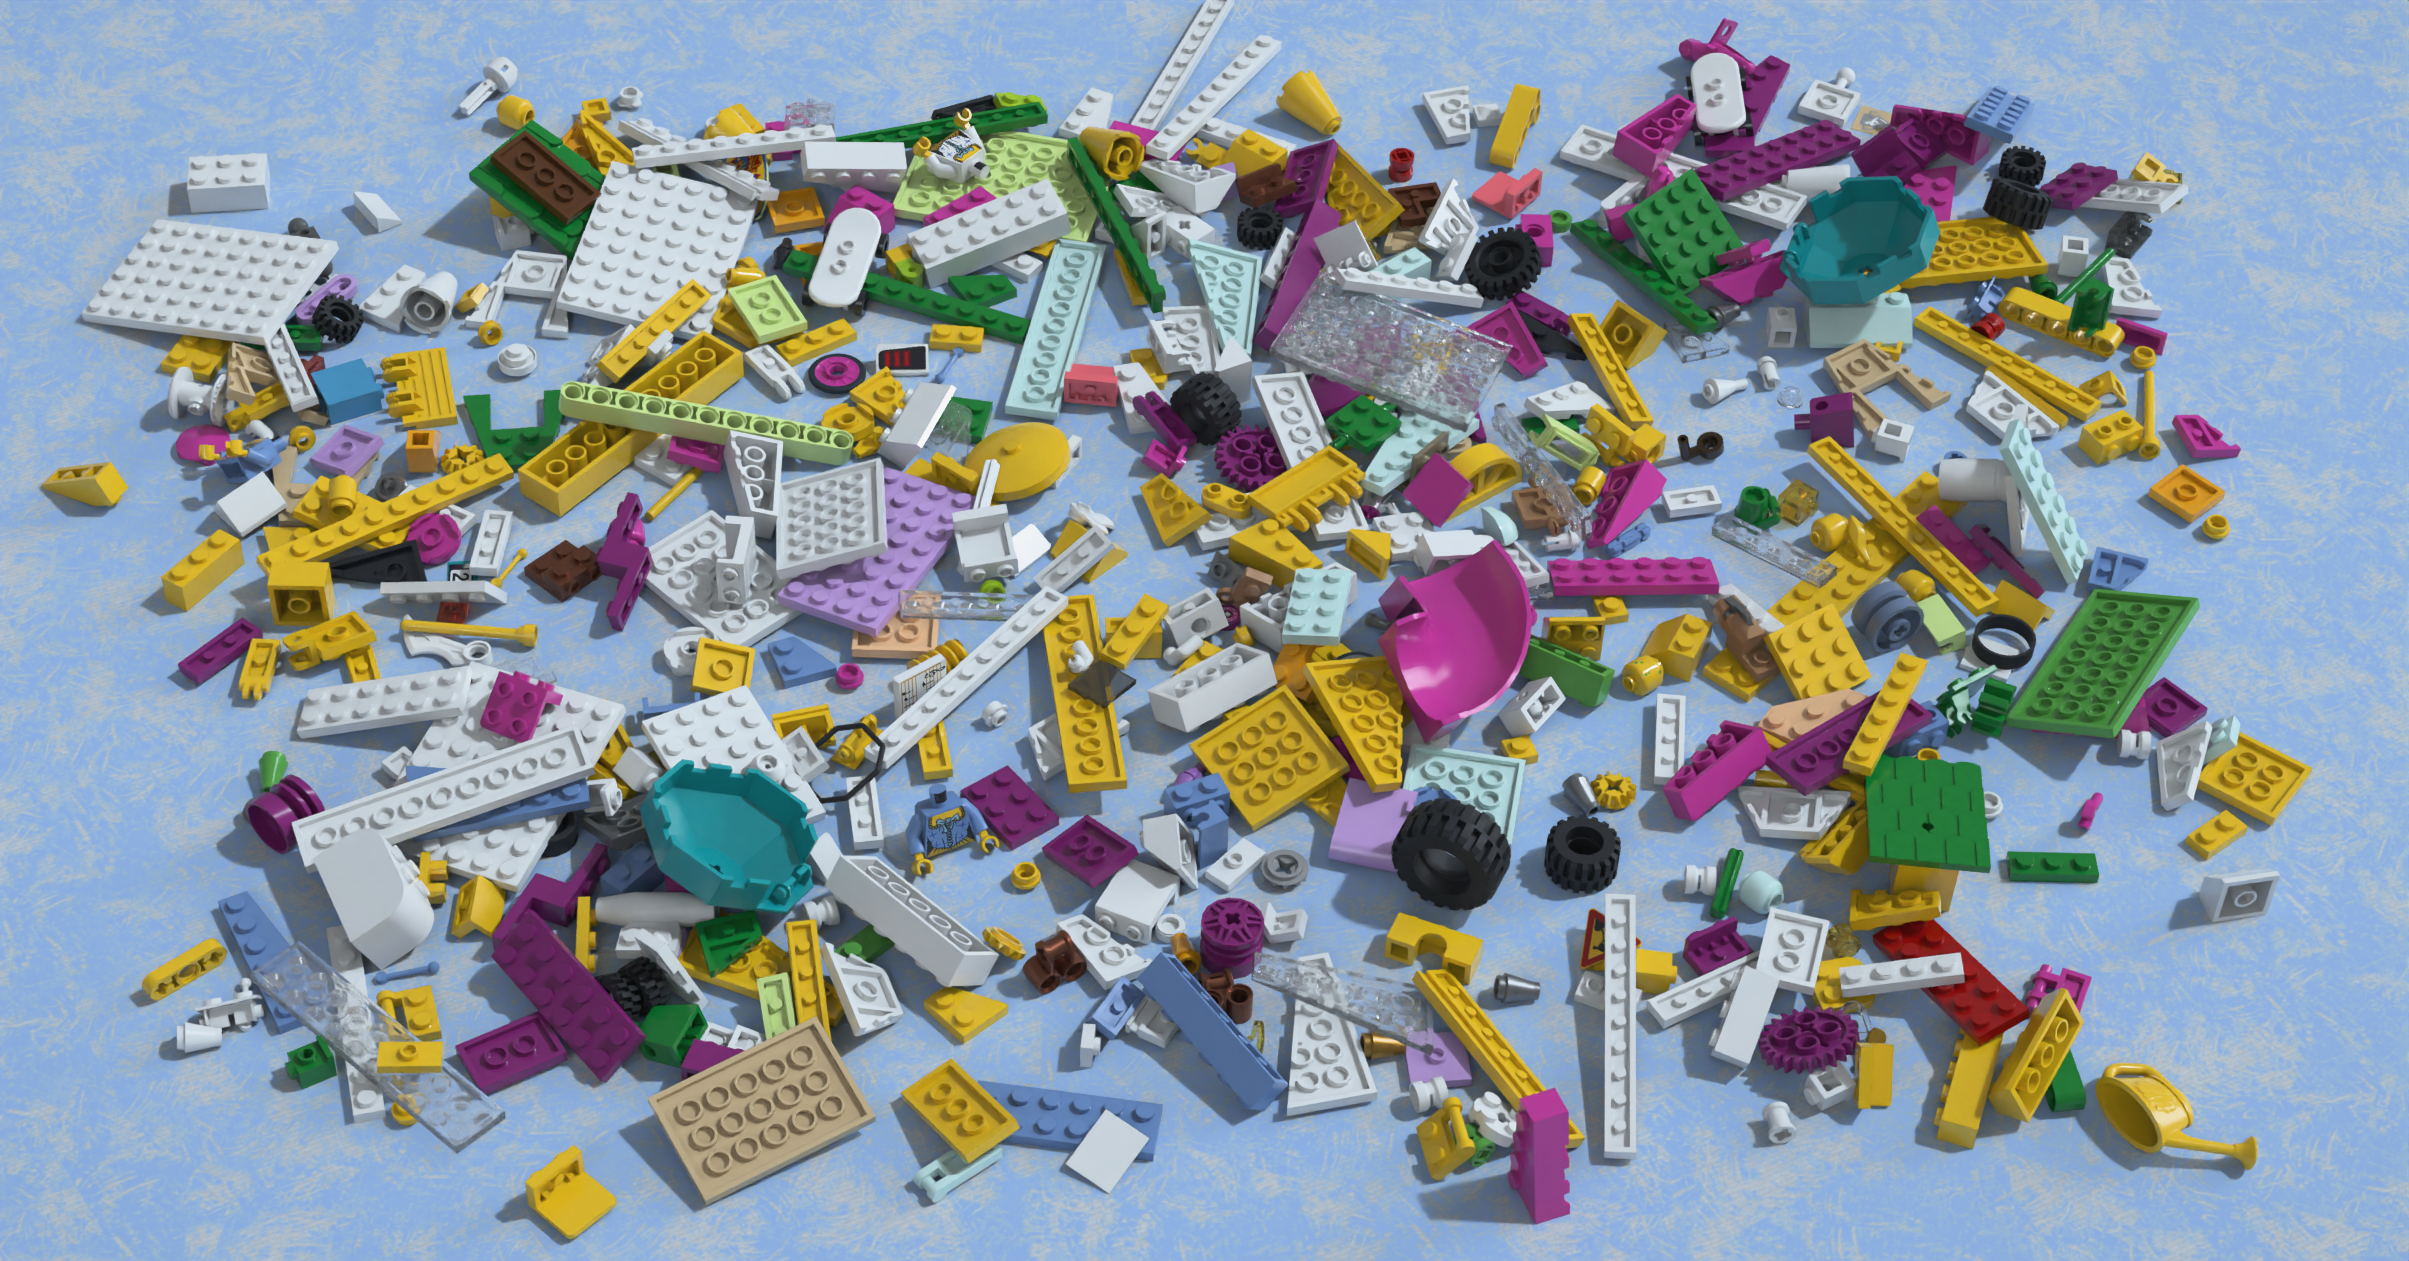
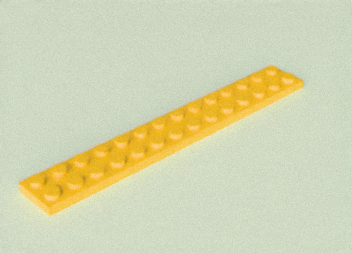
M1926 471L1895 497L1914 518L1933 505H1936L1951 519L1968 504V502L1941 500L1939 495V478ZM1872 517L1864 524L1863 529L1866 537V549L1870 558L1869 562H1865L1858 555L1849 540L1847 544L1838 547L1767 612L1784 626H1787L1833 602L1842 618L1868 590L1881 583L1912 554ZM1725 648L1704 666L1702 675L1749 702L1779 674L1755 682L1731 652Z

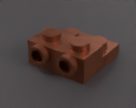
M564 540L524 567L525 576L561 602L577 594L591 582L596 581L602 576V573L596 562L597 554L584 545L577 548L567 540Z

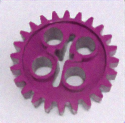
M1245 424L1243 431L1236 426L1234 433L1228 430L1226 436H1221L1219 443H1217L1214 461L1217 462L1215 468L1221 470L1220 477H1228L1227 484L1237 483V490L1245 487L1246 493H1250L1251 490L1260 488L1287 471L1273 434L1270 433L1268 426L1264 430H1260L1258 424H1256L1255 429H1251Z
M1817 1006L1813 1011H1810L1808 1007H1804L1803 1012L1792 1009V1015L1781 1013V1020L1772 1018V1025H1764V1031L1760 1033L1758 1044L1762 1060H1766L1768 1066L1774 1064L1775 1070L1784 1067L1785 1073L1796 1069L1797 1075H1800L1803 1070H1808L1810 1074H1813L1816 1068L1824 1072L1827 1065L1837 1067V1060L1846 1062V1055H1854L1856 1042L1860 1038L1856 1021L1851 1020L1850 1014L1843 1016V1010L1833 1013L1832 1007L1821 1011V1007Z

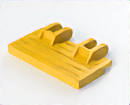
M445 347L392 354L389 358L381 359L382 379L388 383H397L398 391L389 392L385 398L386 403L389 405L387 413L390 417L402 418L404 428L416 426V430L458 424Z
M1328 445L1248 494V503L1266 516L1276 520L1282 527L1285 528L1292 525L1300 530V532H1306L1310 527L1308 520L1313 522V524L1322 522L1323 518L1317 507L1330 499L1346 507L1351 501L1349 495L1356 499L1362 497V487H1360L1358 482L1366 478V473L1357 468V463Z

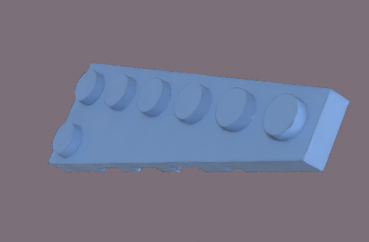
M247 891L218 901L219 909L279 1034L338 1013L335 1001Z

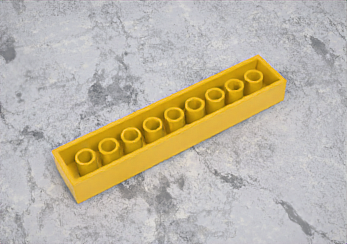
M703 330L624 390L707 405L744 377L743 352ZM583 420L518 469L520 492L561 517L633 462L637 454L663 434Z

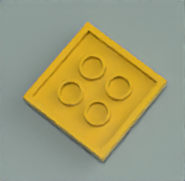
M1833 602L1763 637L1796 701L1850 689L1872 677Z
M2239 731L2236 747L2206 765L2200 773L2197 788L2272 826L2308 780L2313 768Z

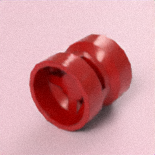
M1407 148L1393 149L1389 157L1391 164L1388 170L1389 178L1395 182H1407L1413 176L1414 153Z
M1990 312L1985 314L1980 321L1974 323L1970 329L1994 341L1995 338H1998L2005 331V324L1999 315Z

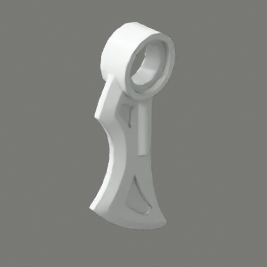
M408 614L403 618V620H413ZM403 630L405 644L411 656L436 654L445 658L451 666H469L471 661L490 666L493 662L491 646L485 641L478 640L464 645L434 633ZM479 652L485 654V655H484L483 657H481V658H472V657H471L473 654L479 653Z

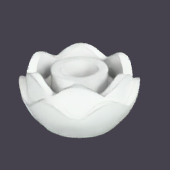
M760 753L752 759L749 765L750 769L761 771L776 783L785 777V764L774 753Z

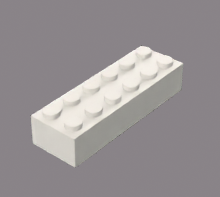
M1045 179L911 232L907 236L909 245L913 249V257L916 263L923 267V276L931 289L948 282V277L964 276L1071 233L1066 209L1050 181Z
M840 855L824 885L833 893L832 896L835 900L850 906L855 916L871 923L876 933L892 940L897 950L912 956L917 966L933 973L936 976V981L945 987L983 985L999 957L997 952L876 856Z

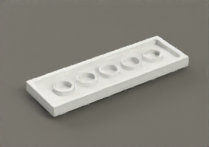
M469 666L309 689L297 733L301 739L461 716L464 713L472 671Z

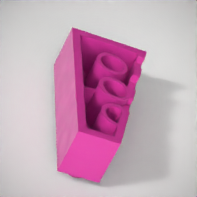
M1552 1088L1520 1098L1518 1112L1515 1114L1516 1130L1513 1133V1152L1510 1153L1511 1166L1510 1171L1507 1173L1511 1188L1517 1190L1535 1224L1570 1214V1204L1564 1199V1195L1570 1193V1183L1568 1180H1565L1564 1169L1569 1168V1157L1565 1145L1569 1144V1112L1556 1089Z

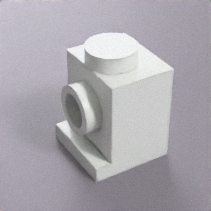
M498 215L493 216L495 237L501 251L531 245L530 235L534 234V230L518 217L513 215L499 219Z
M1883 418L1880 428L1875 427L1871 443H1875L1874 450L1900 457L1899 461L1905 462L1911 446L1914 426Z
M1839 1060L1836 1061L1837 1067L1828 1065L1824 1072L1819 1069L1807 1077L1804 1086L1805 1098L1810 1105L1816 1104L1821 1111L1844 1100L1847 1102L1852 1099L1856 1083Z

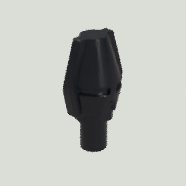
M784 238L782 243L773 252L772 265L775 270L783 269V264L794 249L790 238Z

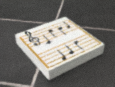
M940 653L893 677L896 720L946 676V659Z

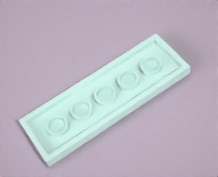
M2020 419L2010 421L1999 452L2067 584L2076 582L2083 568L2085 556L2088 553L2087 545L2083 539H2080L2076 531L2074 519L2068 516L2065 510L2064 499L2061 495L2057 494L2053 478L2049 472H2046L2043 466L2040 452L2034 449L2029 430L2023 427Z

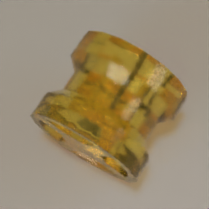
M1847 923L1837 924L1827 932L1825 944L1833 948L1832 953L1836 959L1853 957L1861 949L1862 944L1860 940L1852 935L1853 931Z

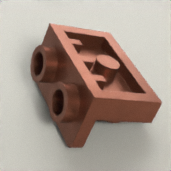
M1278 163L1266 166L1235 180L1240 202L1254 208L1297 191L1296 182L1283 176L1281 165Z

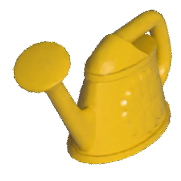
M2114 1063L2104 1069L2102 1078H2099L2096 1082V1096L2104 1115L2115 1130L2136 1148L2144 1152L2155 1153L2160 1151L2163 1146L2229 1155L2240 1160L2243 1167L2247 1170H2251L2254 1167L2258 1156V1143L2254 1136L2246 1138L2242 1143H2234L2232 1145L2198 1139L2184 1134L2182 1130L2189 1128L2193 1124L2192 1105L2187 1097L2155 1068L2140 1063ZM2117 1075H2137V1076H2143V1077L2116 1078L2115 1076H2117Z

